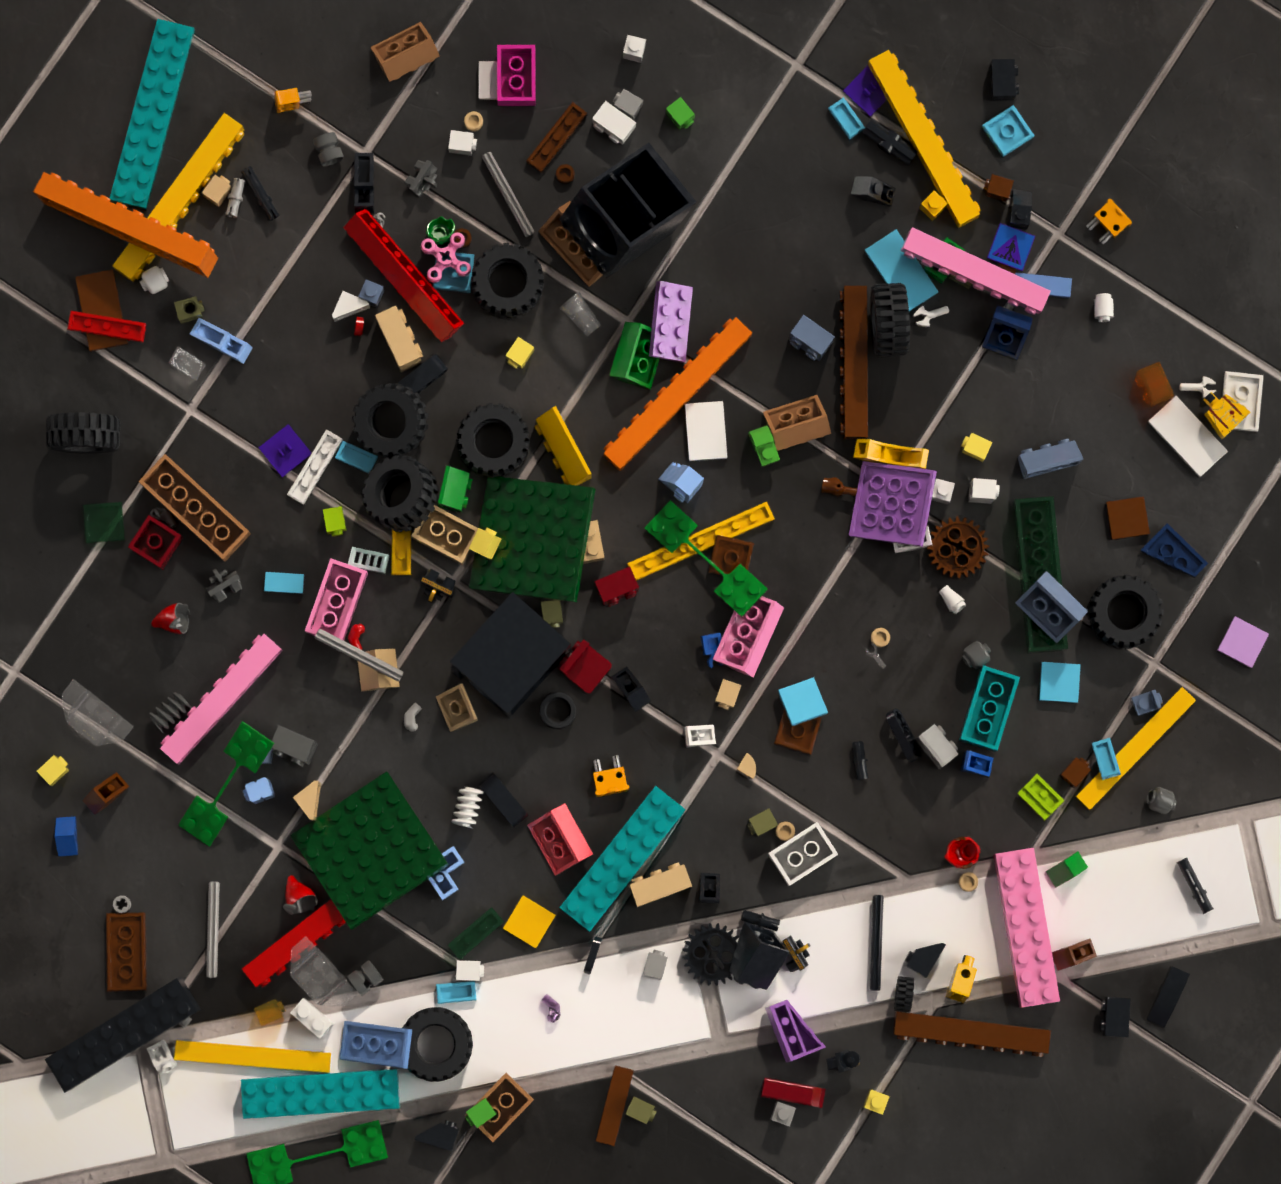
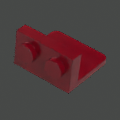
M583 639L582 642L577 641L571 649L573 653L569 657L565 656L559 663L561 666L559 671L586 693H591L611 669L612 664Z

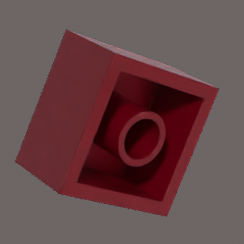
M148 515L128 548L163 570L183 537Z
M630 566L594 582L603 606L608 605V607H612L619 603V599L625 597L628 600L637 596L636 594L639 591L638 583Z

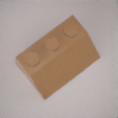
M421 22L371 47L389 82L397 80L402 75L415 71L418 67L433 62L436 58L440 57L433 39Z
M818 395L763 412L777 451L831 434L828 417Z

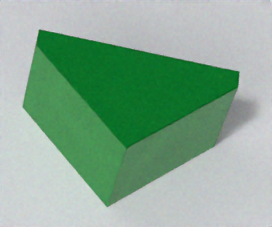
M1077 851L1045 872L1056 888L1086 870L1088 866Z

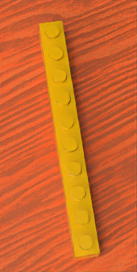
M887 50L870 59L868 66L913 148L918 151L917 155L938 193L948 203L946 207L954 222L960 228L977 219L981 209L976 201L973 202L970 197L971 191L967 185L963 184L961 172L958 168H954L951 154L945 152L942 138L935 134V126L932 120L927 119L925 116L926 110L921 102L918 103L915 98L917 94L912 86L909 87L906 81L908 80L904 70L900 71L897 65L899 63L894 53L891 54Z
M224 113L147 219L153 217L165 227L168 224L177 228L178 224L176 223L180 217L183 219L189 211L188 206L191 202L195 203L200 196L199 191L202 187L206 188L211 181L210 176L221 168L223 158L231 154L234 143L236 141L239 142L244 136L243 125ZM129 243L113 264V268L134 282L135 279H140L142 272H144L143 268L154 260L155 255Z

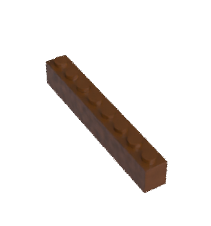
M844 286L843 291L839 293V302H843V310H840L839 319L843 321V329H840V340H843V347H840V359H843V366H840V378H843V385H840V397H843V404H840V415H844V423H840V434H844V439H867V286Z
M895 1011L893 1035H897V1039L901 1040L916 1037V1041L928 1043V1039L936 1040L935 1044L947 1045V1041L955 1042V1046L958 1047L974 1044V1049L985 1050L986 1046L993 1047V1051L1005 1052V1048L1013 1049L1012 1053L1023 1055L1024 1051L1032 1052L1031 1056L1043 1057V1053L1049 1054L1051 1030Z

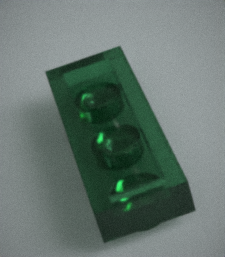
M491 907L450 942L448 946L461 960L504 921Z

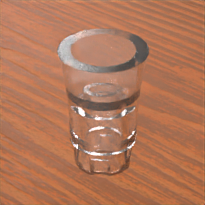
M580 292L559 308L587 336L601 326L600 322L596 319V315L586 304Z

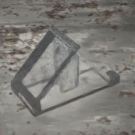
M178 346L168 362L172 368L196 381L206 365Z

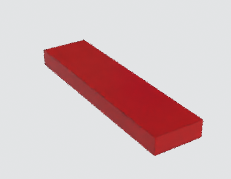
M70 311L67 330L143 343L147 324Z

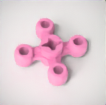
M453 233L450 237V243L446 248H439L432 239H424L422 241V252L434 255L437 260L436 265L427 272V278L430 282H439L442 278L443 270L449 267L454 268L461 277H466L470 274V264L466 261H459L455 256L456 250L463 247L465 243V238L461 233ZM456 238L461 239L459 243L454 242ZM427 244L432 245L430 249L425 248ZM448 254L450 260L446 259L445 261H443L441 255L447 256ZM466 267L467 270L462 272L460 268ZM437 273L438 276L433 278L431 277V274Z

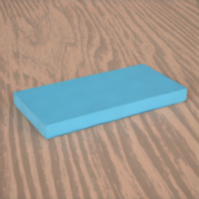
M896 229L865 249V253L886 284L902 283L905 285L910 312L936 295L938 290L917 259H910L904 256V252L900 251L904 240Z

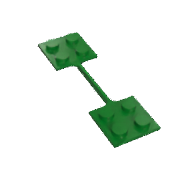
M670 500L646 525L645 529L671 553L683 543H687L723 576V582L714 592L742 617L768 588L741 564L730 574H725L689 541V535L698 525Z
M242 721L223 751L235 759V768L214 802L208 803L196 795L178 825L210 847L228 819V816L216 807V803L239 766H245L256 773L273 747L274 742Z
M376 1120L341 1129L344 1140L342 1148L295 1160L288 1158L285 1144L246 1153L253 1184L291 1183L293 1178L290 1168L293 1163L339 1151H344L347 1154L350 1167L386 1159L388 1155L380 1122Z

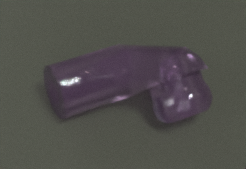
M546 994L541 1001L549 1007L548 1021L555 1023L561 1016L560 1004L549 994Z

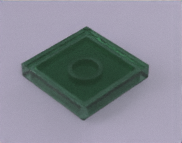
M122 502L83 505L87 544L125 541Z

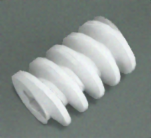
M465 787V789L459 790L463 796L457 797L461 804L455 805L460 811L453 813L458 819H452L451 822L459 826L472 828L470 824H476L472 817L478 816L474 809H480V806L475 803L482 801L477 795L484 794V791Z

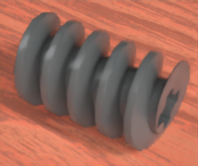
M173 692L174 699L167 697L168 705L162 702V710L156 707V715L152 712L149 713L151 720L162 733H164L162 727L169 729L168 721L173 724L175 723L174 716L179 719L181 718L180 711L185 714L187 713L186 706L192 709L181 694Z

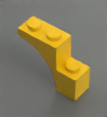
M857 439L853 458L867 462L926 469L929 450L897 446L871 439Z

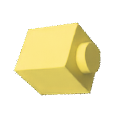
M518 337L506 354L507 363L515 369L517 367L522 369L534 352V347Z
M971 433L969 437L965 436L961 447H964L962 453L983 462L992 442Z
M478 528L469 549L492 559L501 538L496 536L497 532L494 530Z
M53 755L37 772L49 785L53 786L69 771L66 767L68 763L61 756L57 758V756Z
M869 1089L863 1107L883 1115L890 1096Z

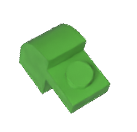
M767 425L748 432L762 467L780 461L773 436Z

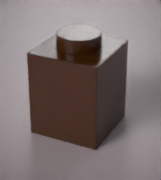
M992 174L990 179L986 178L984 184L985 196L1007 202L1014 180Z
M1076 757L1059 776L1075 788L1091 769L1088 768L1089 763Z

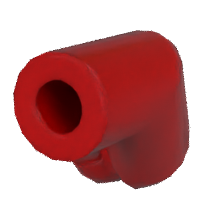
M353 625L348 635L350 644L362 650V646L359 642V637L365 632L364 625Z

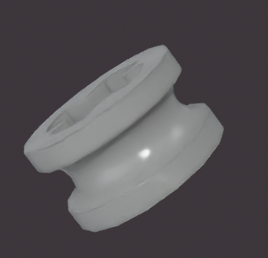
M120 895L114 899L113 907L117 912L125 913L130 910L131 901L128 897ZM122 899H125L127 907H123L122 910H120V906H117V902H120Z

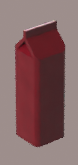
M764 1078L761 1097L822 1108L826 1089Z

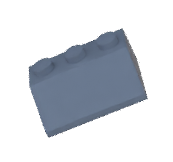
M1069 439L1058 441V445L1051 446L1050 443L1042 445L1039 450L1035 451L1032 448L1021 451L1022 454L1017 457L1023 479L1076 466L1083 461V456L1075 440L1069 441Z
M1047 571L1015 602L1056 643L1088 612Z

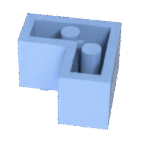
M454 846L442 853L449 865L429 878V881L442 900L459 890L449 875L450 872L464 864L463 859Z

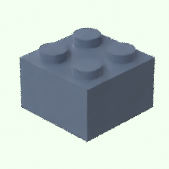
M803 315L790 333L788 340L791 341L790 344L798 350L800 348L806 352L805 355L811 360L815 361L817 359L820 361L833 343L835 336Z

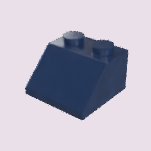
M997 305L982 347L1018 360L1030 331L1033 318Z

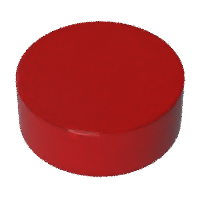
M356 317L355 336L362 335L363 317Z

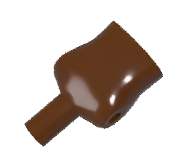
M836 477L824 478L821 493H829L834 496H841L842 494L856 496L857 488L844 486Z

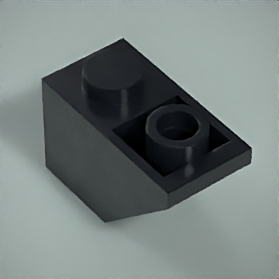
M855 176L851 195L864 201L892 206L896 188L874 177Z

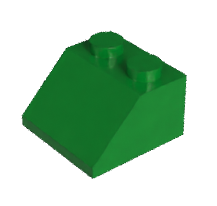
M446 466L438 501L439 508L461 513L463 508H467L469 497H465L466 491L471 489L473 480L470 478V473Z

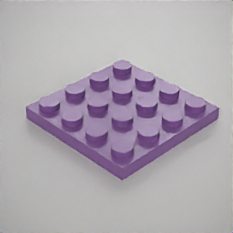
M863 461L849 536L923 547L937 472L935 470Z

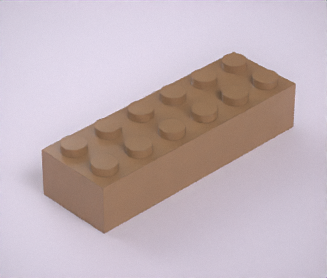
M166 454L139 481L148 492L224 562L251 535L239 521Z

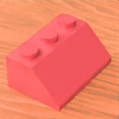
M566 804L549 811L527 825L555 876L593 855Z

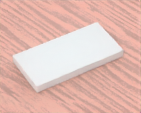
M1177 396L1148 421L1199 478L1228 452Z

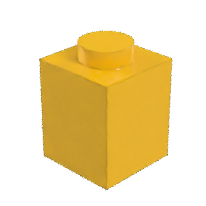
M934 190L921 203L919 208L933 221L946 208L948 203Z

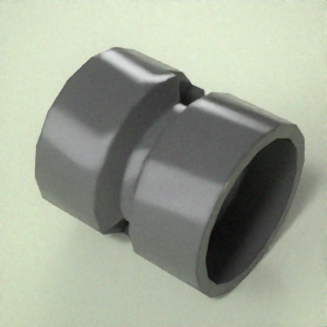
M335 132L320 135L312 140L315 149L320 152L318 158L321 166L333 165L344 159L341 147H337L339 142Z
M370 960L360 966V971L355 970L347 976L361 996L371 990L370 986H376L384 980Z

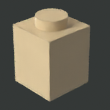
M214 175L203 190V197L220 207L232 190L231 185H229L230 181L222 175L220 178Z
M723 679L715 700L716 703H719L718 707L729 710V707L734 708L741 685Z

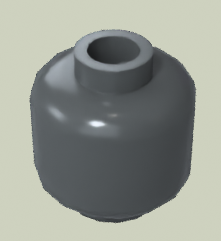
M975 641L964 648L962 659L968 668L977 670L990 661L989 653H991V650L986 643L982 644L979 641Z
M1162 787L1151 789L1146 798L1149 809L1161 814H1167L1174 810L1177 803L1174 793Z

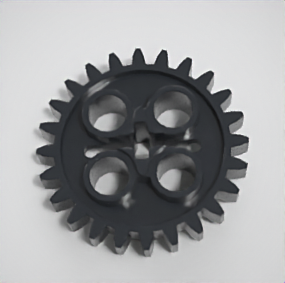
M709 923L708 929L701 925L702 931L699 932L697 929H694L696 935L689 934L688 936L691 941L684 942L688 945V948L682 949V951L687 952V955L683 956L682 959H688L684 967L690 966L691 969L687 973L694 972L693 979L701 977V984L704 980H707L708 986H710L711 981H714L715 985L718 986V980H721L723 984H726V977L733 980L732 973L729 971L732 960L724 962L721 955L724 951H729L733 959L737 946L736 940L739 938V935L733 937V929L726 932V925L722 929H720L719 923L716 924L715 928ZM714 935L719 936L721 939V943L717 947L712 946L710 943V938ZM703 940L708 943L713 951H718L716 956L724 965V969L720 968L714 958L710 959L708 957L710 952L702 943ZM697 947L704 948V957L698 958L695 956L694 951ZM710 962L714 963L717 967L716 972L713 974L706 971V965Z

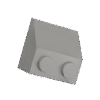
M934 724L915 740L936 767L940 769L958 755V747L952 740L948 741L945 738L946 732L940 725L936 726Z

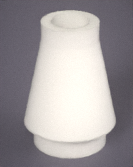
M948 585L939 591L950 612L957 614L966 606L965 599L954 592Z

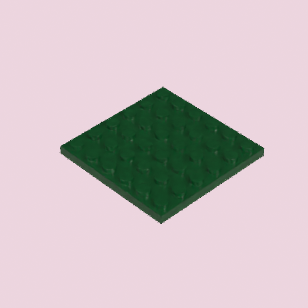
M505 477L488 478L479 528L482 530L489 528L496 531V536L501 538V541L492 559L475 552L469 588L505 594L514 592L516 595L577 603L596 489L593 487Z
M387 771L317 817L316 821H311L290 835L351 930L449 865Z

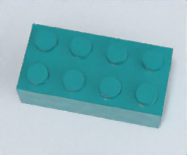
M984 665L981 667L959 741L994 752L998 751L1020 677Z

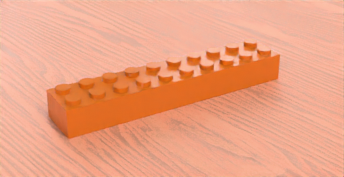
M43 172L33 191L43 204L209 278L218 257L214 253L215 250L210 248V244L200 239L198 242L193 239L192 235L183 232V234L178 233L176 228L168 224L165 227L153 217L147 219L143 217L144 214L137 210H133V212L127 210V207L122 203L117 202L114 204L104 195L98 197L94 195L92 190L86 187L83 189L77 187L78 185L73 181L67 180L65 182L55 173L47 174Z

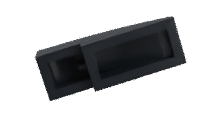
M355 153V214L364 209H367L370 214H374V153Z
M1173 966L1169 967L1146 1020L1162 1027L1166 1026L1190 976L1189 973Z

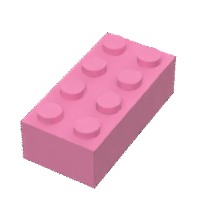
M330 558L305 632L315 636L317 631L322 629L344 641L368 572Z

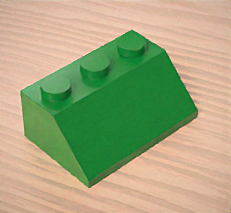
M625 321L609 376L625 383L651 389L659 358L649 357L652 328L642 323Z

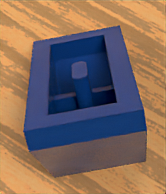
M966 750L963 755L960 771L990 777L993 758Z
M76 816L56 818L55 841L58 856L78 855Z

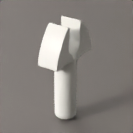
M922 306L915 312L913 317L918 315L926 317L923 321H918L915 324L921 327H929L930 319L948 314L949 308L944 306L932 311H926L924 306Z
M1203 376L1201 383H1181L1179 389L1180 391H1200L1202 398H1205L1210 392L1214 393L1216 390L1209 391L1204 387L1207 384L1215 385L1216 382Z

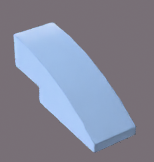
M198 318L190 332L191 336L244 364L253 348L247 342L201 318Z

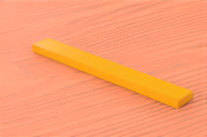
M764 502L690 535L689 541L702 552L714 547L716 534L734 538L775 518L768 503ZM683 543L673 553L663 547L631 561L627 565L631 567L637 581L698 553L687 543Z
M1181 687L1115 755L1121 775L1102 780L1099 772L1075 797L1090 810L1196 700Z
M176 1040L174 1060L330 1073L331 1053Z

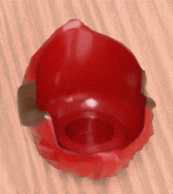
M958 837L948 844L944 858L956 868L967 869L978 862L981 849L978 843L970 837Z

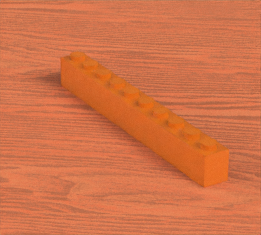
M737 317L733 321L729 319L722 326L724 330L720 334L716 332L709 341L711 343L707 347L703 346L696 353L698 357L694 361L690 359L683 366L685 370L680 375L676 373L670 380L671 384L667 388L664 386L656 394L658 398L654 402L650 400L644 406L645 411L641 415L636 414L630 421L632 424L627 429L624 427L617 434L619 438L614 443L610 441L604 447V457L619 471L633 459L752 336V332Z

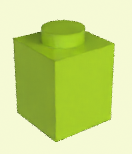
M342 506L323 509L327 534L332 536L343 535V532L347 531Z

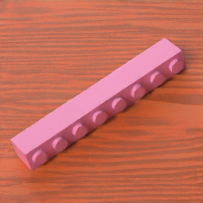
M913 227L909 230L900 250L904 252V256L910 259L917 258L927 267H937L940 273L945 275L950 273L956 276L955 279L962 283L970 282L975 289L980 291L987 290L991 292V296L997 299L1002 297L1008 300V304L1015 307L1019 305L1032 315L1042 312L1051 292Z
M265 634L262 636L258 635L253 640L251 649L249 651L246 649L239 656L241 660L236 665L233 663L226 670L227 675L223 679L219 678L214 683V689L210 694L206 692L200 699L202 703L197 708L194 706L187 713L188 718L184 722L180 721L175 726L173 735L171 737L168 735L161 742L163 746L160 749L176 764L180 765L283 651Z

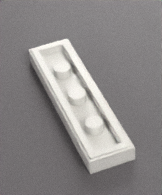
M326 429L287 496L303 505L305 504L342 443V438Z

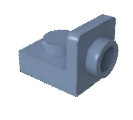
M1156 690L1131 698L1137 716L1161 708L1163 703L1160 693H1156Z

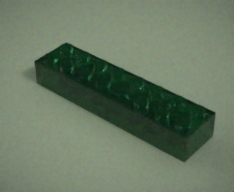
M1054 496L1015 499L1013 501L1022 595L1046 571L1062 585ZM1023 611L1027 654L1065 651L1068 649L1067 634L1056 643Z

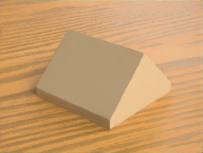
M395 649L366 651V653L397 668ZM358 661L361 692L400 687L399 681Z
M463 683L436 696L450 732L478 721Z
M313 781L293 797L312 821H316L321 787L319 781Z

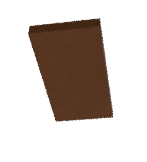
M113 269L75 277L82 313L123 319ZM86 333L90 352L128 344L127 340Z
M106 913L107 991L147 990L146 913Z

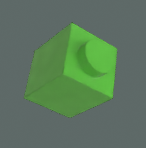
M681 97L666 108L665 113L679 130L683 127L686 129L694 123L695 114Z
M484 1098L466 1111L467 1116L465 1118L471 1127L475 1125L478 1128L497 1113L487 1099Z

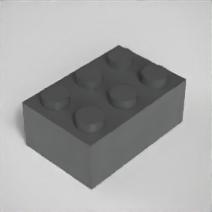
M278 725L272 739L274 745L271 749H273V754L284 759L287 756L291 757L290 760L293 763L303 767L304 764H310L318 743Z

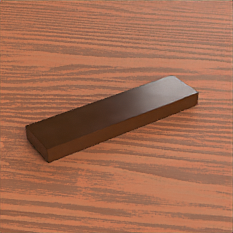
M572 102L526 162L542 173L587 116V112Z
M615 1065L596 1138L597 1142L615 1146L634 1072L632 1069Z

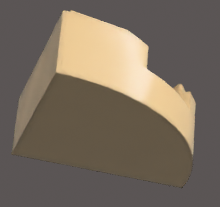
M746 753L737 770L754 779L756 764L751 755Z

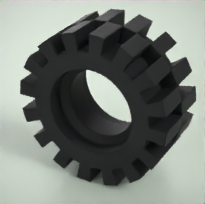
M898 976L894 1011L911 1012L914 978Z

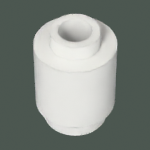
M1097 294L1096 299H1094V318L1098 319V322H1109L1114 317L1111 294Z

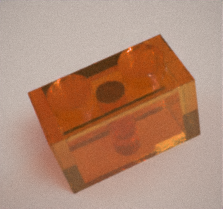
M1160 362L1136 372L1135 380L1139 387L1142 386L1144 391L1143 398L1146 404H1150L1151 408L1171 400L1175 396Z

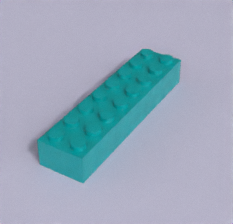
M655 786L559 908L590 932L686 809Z
M398 1069L241 1079L243 1119L400 1108Z

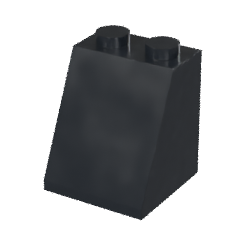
M744 922L729 971L737 983L742 985L745 983L755 989L767 990L790 952L774 931Z

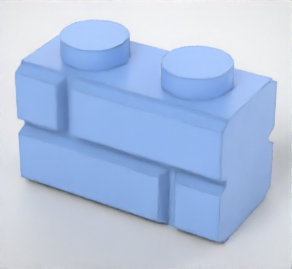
M266 777L258 779L256 782L247 783L245 785L246 789L243 790L246 801H251L254 804L260 803L264 799L268 800L275 797L272 784Z

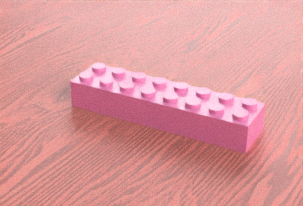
M1034 848L994 854L1019 1007L1059 1002L1060 997Z

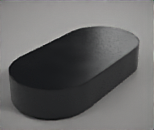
M594 937L583 971L586 974H591L601 944V937Z

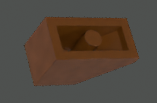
M116 772L93 788L82 801L96 815L120 796L129 785Z
M1090 938L1052 952V957L1057 971L1095 958L1097 954Z

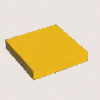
M522 896L503 929L537 948L556 915L527 897Z

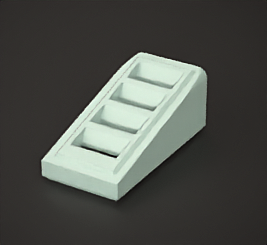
M352 547L348 564L360 569L385 574L389 554ZM356 552L360 553L358 563H354ZM364 554L367 555L365 565L362 564ZM371 556H375L373 566H369ZM378 558H382L380 568L376 567Z

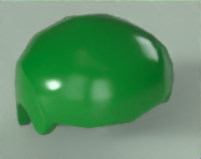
M440 216L427 224L426 234L437 245L448 244L451 235L455 233V224L451 218L447 220Z

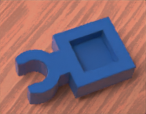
M719 632L700 636L703 654L709 655L707 664L710 668L713 667V657L722 639Z

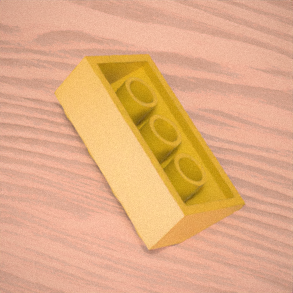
M554 406L535 419L536 425L534 427L539 436L543 435L545 439L543 444L547 452H552L554 456L552 461L556 469H561L563 473L561 478L564 484L578 486L591 479L592 473L557 407Z

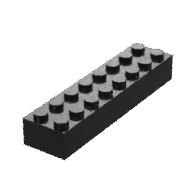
M178 977L52 1054L45 1061L62 1090L66 1093L201 1011L182 977Z

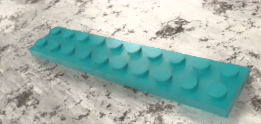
M157 19L109 198L113 202L145 210L148 208L193 39L194 27Z

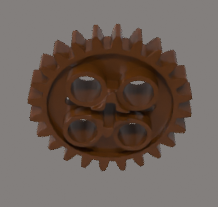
M956 516L955 522L949 517L948 524L942 520V527L937 525L934 527L937 533H930L934 538L931 539L932 546L927 547V550L932 551L928 557H934L931 565L938 564L936 571L942 568V575L949 572L950 578L956 574L957 579H960L962 573L967 578L968 571L974 575V568L981 569L979 562L983 564L986 562L982 557L988 556L984 549H988L989 545L984 544L988 538H982L985 531H978L980 525L972 526L974 520H971L969 524L966 523V517L960 522L959 517ZM951 530H956L959 534V538H950L949 532ZM943 539L948 540V541H949L950 543H952L953 545H957L958 543L961 544L960 548H961L962 550H965V551H967V552L972 553L973 556H972V557L969 556L967 553H965V552L962 551V550H959L958 552H956V551H955V548H956V547L953 546V545H950V544H948V543L943 542ZM966 540H974L976 543L975 548H968ZM940 548H949L950 554L943 556L940 553ZM964 556L967 560L966 565L958 564L957 557Z

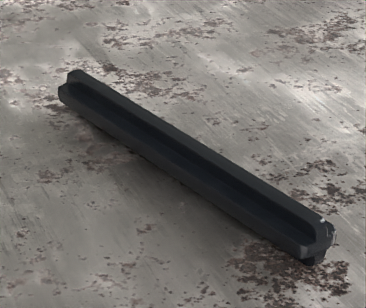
M883 895L873 896L870 966L871 991H879L881 989Z

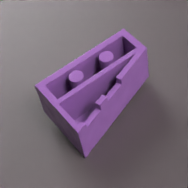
M788 1000L765 1008L786 1062L796 1060L826 1047L816 1037L813 1030L807 1026Z

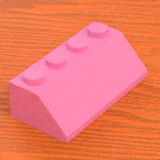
M761 596L742 617L734 610L713 660L754 678L784 607L776 601Z

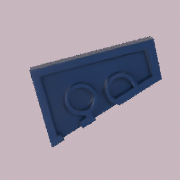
M1168 523L1140 550L1193 578L1208 564Z

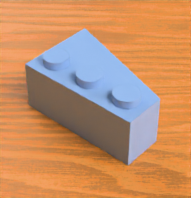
M672 462L658 480L674 492L676 499L682 503L683 501L688 503L701 488L704 478L690 466Z

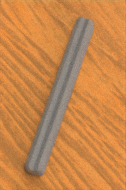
M485 153L482 159L525 237L533 235L534 229L492 153Z
M319 629L315 635V639L396 681H400L403 676V671L322 629Z
M213 881L209 882L206 970L208 978L217 977L220 883Z

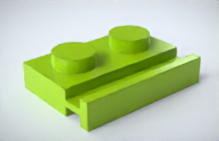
M1038 774L1017 793L1044 821L1065 801Z

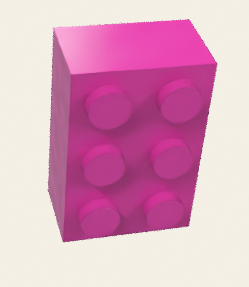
M497 45L498 106H536L535 45Z

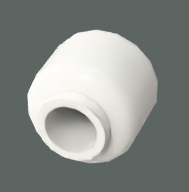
M154 266L142 272L141 277L143 280L139 281L144 291L148 290L151 294H156L167 288L169 279L163 268Z

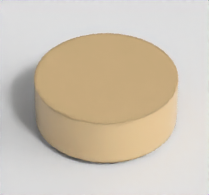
M475 111L469 112L464 118L465 127L470 131L480 130L483 126L481 114Z
M877 628L871 634V642L876 647H884L890 641V634L884 628Z
M781 822L776 827V836L782 841H788L795 835V828L790 822Z
M971 872L963 873L958 880L959 887L966 892L975 890L978 886L977 876Z

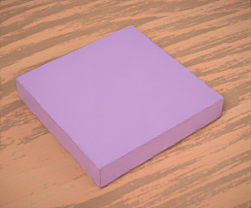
M1235 616L1217 651L1252 668L1269 634Z

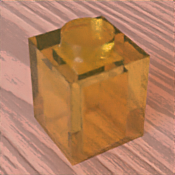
M277 999L254 1008L261 1026L285 1017L283 1014L286 1012L282 1001L278 1002Z

